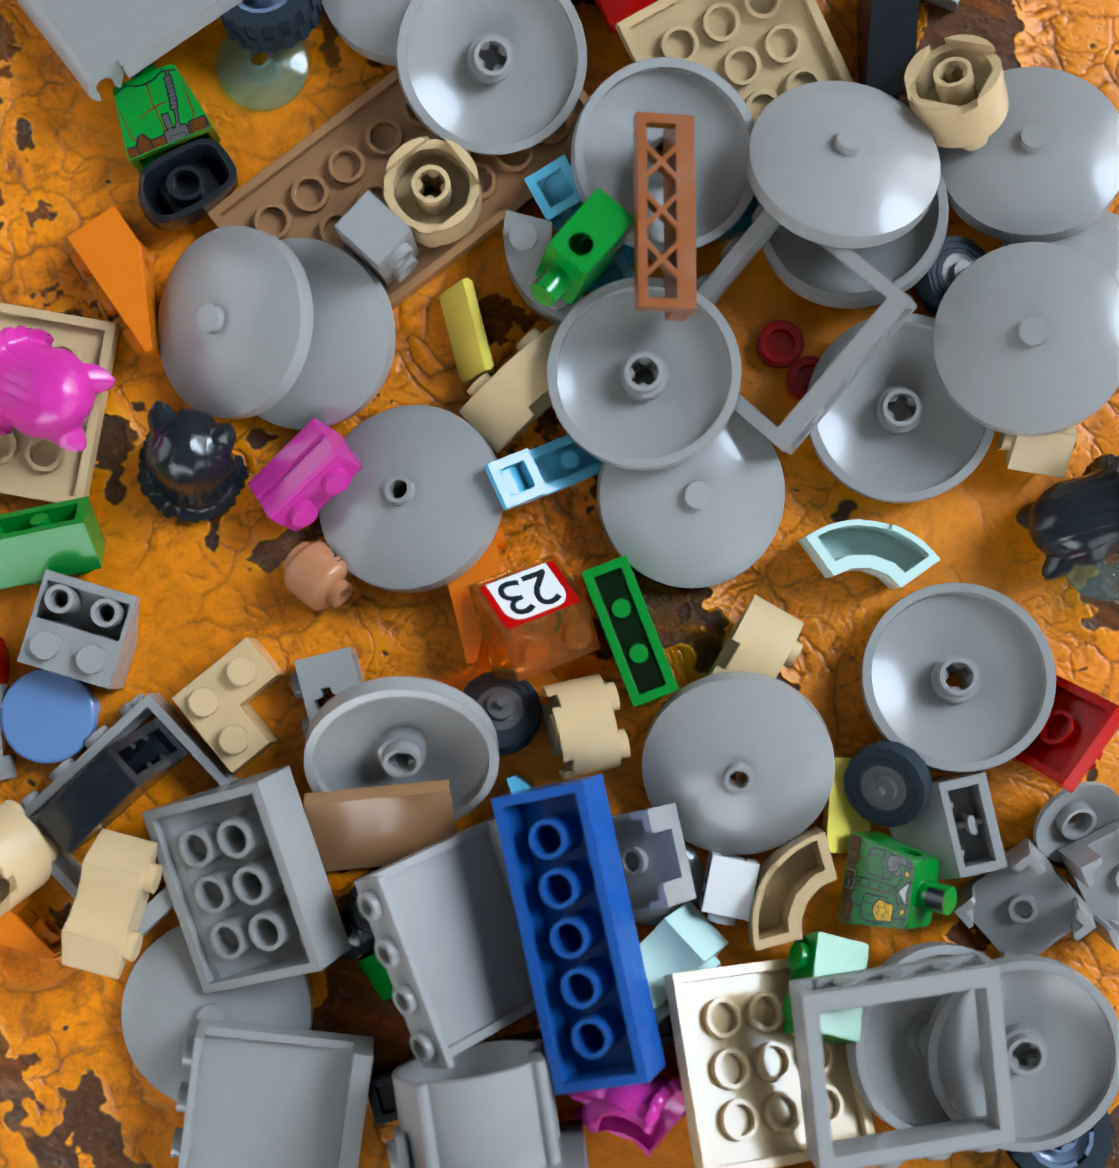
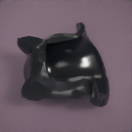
M156 400L148 412L147 419L150 431L146 435V440L143 442L144 447L140 449L139 453L140 462L138 466L140 472L137 474V481L141 484L140 490L142 494L148 497L149 502L155 506L157 511H162L164 517L170 519L177 516L178 521L181 523L190 521L194 524L199 523L201 519L208 522L215 516H223L229 512L230 507L236 505L235 497L245 488V481L249 478V469L244 465L243 457L232 452L236 441L234 428L228 423H217L213 417L194 409L186 408L175 413L167 404Z
M1113 454L1100 455L1086 467L1085 472L1082 474L1083 476L1054 484L1045 490L1035 502L1028 503L1016 514L1017 523L1029 530L1034 544L1046 556L1041 572L1046 581L1064 577L1075 565H1094L1113 554H1119V456Z

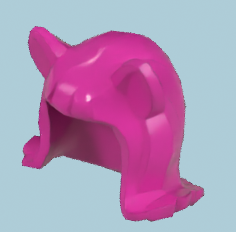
M21 325L16 328L7 327L0 331V434L2 436L11 434L12 429L16 428L27 436L50 439L64 450L71 452L83 451L87 446L83 426L91 413L96 396L99 393L110 390L114 386L116 379L101 366L83 363L67 349L52 347L54 339L51 334L43 329L26 328Z
M657 1074L649 1083L570 1093V1097L573 1100L581 1103L580 1107L573 1110L572 1116L583 1120L584 1125L591 1133H598L604 1130L621 1138L631 1140L645 1152L647 1157L651 1155L662 1139L665 1138L670 1128L686 1114L680 1077L671 1080Z

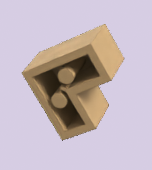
M246 637L171 699L229 771L234 773L244 769L278 741L277 737L252 708L250 703L282 678L285 673L257 638Z

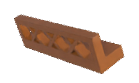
M636 112L633 117L635 310L665 311V320L684 321L697 309L695 115ZM647 127L664 128L662 158L647 143ZM647 159L653 164V166L648 171ZM657 170L663 175L664 205L662 206L647 191V180ZM647 207L654 213L648 220ZM658 218L664 224L663 255L648 240V227ZM648 256L654 261V263L649 268ZM658 266L664 271L665 298L648 297V276Z

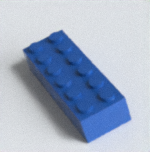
M597 774L516 790L491 799L555 1095L649 1083L666 1066L603 775Z

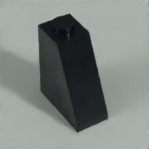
M857 0L859 84L881 90L898 100L899 95H907L904 75L909 62L916 55L919 0Z
M156 718L104 748L48 805L37 819L48 830L51 837L70 854L95 838L102 828L105 829L189 753L164 724Z

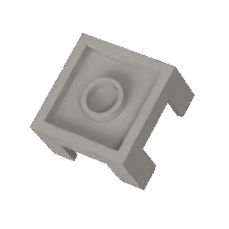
M676 803L612 816L632 911L649 908V911L669 908L697 898Z
M1119 820L1058 850L1076 892L1091 908L1096 926L1093 931L1116 951L1119 950Z
M1028 837L1005 853L1008 868L978 874L957 890V902L954 912L969 929L973 927L974 922L999 950L1001 957L1011 955L1038 956L1071 930L1073 938L1078 941L1096 928L1091 908Z

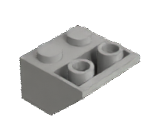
M46 569L17 662L106 689H123L137 646L140 597Z
M980 771L969 774L951 773L931 778L932 793L922 813L908 824L893 828L889 827L891 837L937 857L940 863L937 880L960 879L1008 868L985 772Z

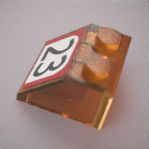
M554 555L543 557L468 585L494 676L520 682L601 649L589 604Z

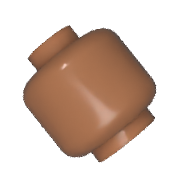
M325 541L303 542L296 546L284 561V585L312 610H324L330 606L337 608L345 603L352 594L353 585L350 583L353 574L347 570L345 561L330 549Z

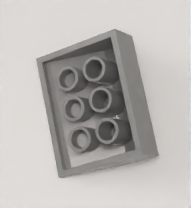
M289 766L248 776L142 812L151 841L158 843L157 859L159 864L163 866L162 874L204 994L321 971L351 949Z

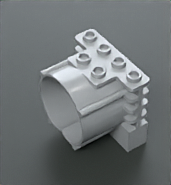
M543 1038L478 1042L452 1057L455 1066L450 1069L423 1068L422 1063L417 1058L401 1064L392 1072L399 1125L393 1127V1140L388 1141L391 1168H590L583 1120L558 1121L554 1088Z

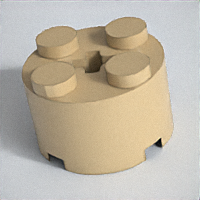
M953 35L944 38V45L930 50L928 45L911 59L904 75L906 94L910 109L926 125L936 146L943 148L962 147L964 150L973 151L983 147L987 143L988 137L1001 126L1008 113L1009 98L1003 65L995 52V47L988 40L979 36Z
M429 137L412 139L400 146L392 154L385 169L383 183L384 198L388 208L412 229L415 241L426 247L434 248L455 242L466 235L476 223L482 209V192L478 170L470 154L454 141L448 139H429ZM430 186L435 191L441 189V194L435 198L432 195L426 196L425 189Z
M597 673L541 686V695L550 696L551 702L542 704L553 757L563 755V760L566 764L564 767L557 768L563 780L619 767L621 759L630 757L631 752L627 734L624 729L618 730L614 711L620 710V700L613 681L607 683Z
M6 800L0 804V917L48 881L52 872V862L58 857V850L54 842L40 833L38 828L26 817L21 805L13 800Z

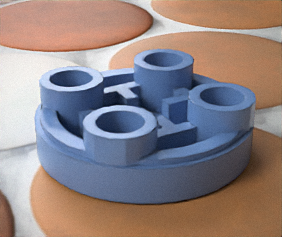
M44 669L35 670L16 680L6 692L2 701V708H0V725L7 743L23 758L44 764L62 762L70 757L73 758L86 748L84 742L97 729L101 704L85 682Z

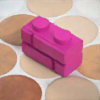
M313 418L248 485L256 498L261 501L260 504L270 519L297 533L302 527H306L316 520L318 511L334 495L342 493L349 487L351 478L363 466L336 430Z

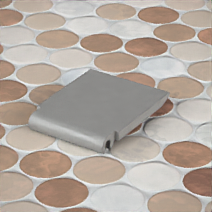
M244 0L16 1L88 96L93 100L101 101V95L96 89L97 84L101 80L110 78L114 85L120 88L124 73L131 78Z

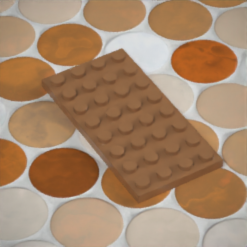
M395 69L208 212V215L218 228L233 225L246 226L267 232L280 240L289 238L317 239L334 243L346 249L335 228V224L367 190L388 207L384 198L383 183L385 169L392 154L400 146L418 137L439 138L423 126L409 107L399 83L397 69ZM583 88L568 118L554 133L540 143L528 149L507 155L486 156L469 153L476 164L482 192V209L471 230L455 242L434 248H429L416 242L419 254L415 257L418 260V264L403 281L399 282L395 279L388 287L380 281L390 300L392 310L503 226L506 210L520 213L533 203L535 199L524 181L525 178L564 154L571 162V144L574 128L580 112L590 98ZM430 186L425 189L426 196L432 195L435 198L441 194V189L435 191Z

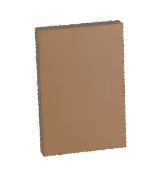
M449 779L304 793L303 806L325 872L387 866L457 833Z

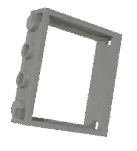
M761 204L754 211L751 217L753 223L742 237H734L725 246L720 255L722 261L711 275L709 273L704 274L696 282L697 292L706 297L713 305L717 303L781 225ZM819 244L886 298V300L779 427L740 394L734 408L738 414L780 450L790 455L794 453L917 308L911 297L851 249Z
M159 692L148 693L145 697L139 693L132 701L125 703L119 710L123 717L110 729L104 725L95 731L84 742L88 750L76 761L70 757L55 768L49 775L53 782L41 794L35 790L21 800L22 803L20 805L26 817L38 828L43 836L50 838L56 845L58 857L52 862L51 874L74 899L77 895L82 865L71 853L68 854L51 837L48 830L37 817L104 748L141 728L151 718L156 716L220 786L239 780ZM167 886L146 905L138 931L143 933V937L174 909Z
M981 951L789 981L807 1155L816 1168H864L870 1166L895 1168L902 1165L905 1160L917 1158L943 1160L950 1157L953 1152L965 1150L990 1152L996 1150L1000 1144L1016 1142L999 965ZM974 989L987 1115L832 1141L819 1013Z

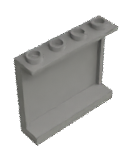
M495 815L354 881L358 892L357 903L363 917L369 921L376 940L375 952L377 958L387 969L394 988L392 992L393 1001L399 1012L405 1017L411 1033V1049L415 1057L422 1063L423 1068H452L455 1066L452 1057L536 1010Z
M200 1018L196 1035L186 1036L182 1065L191 1066L189 1082L181 1081L176 1112H185L183 1128L175 1127L171 1158H179L178 1168H358L373 1063L374 1037Z

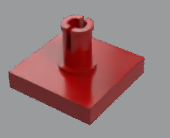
M1056 675L1054 703L1045 726L1036 739L1011 760L1072 794L1088 770L1093 769L1097 765L1095 760L1101 759L1103 749L1119 728V705Z

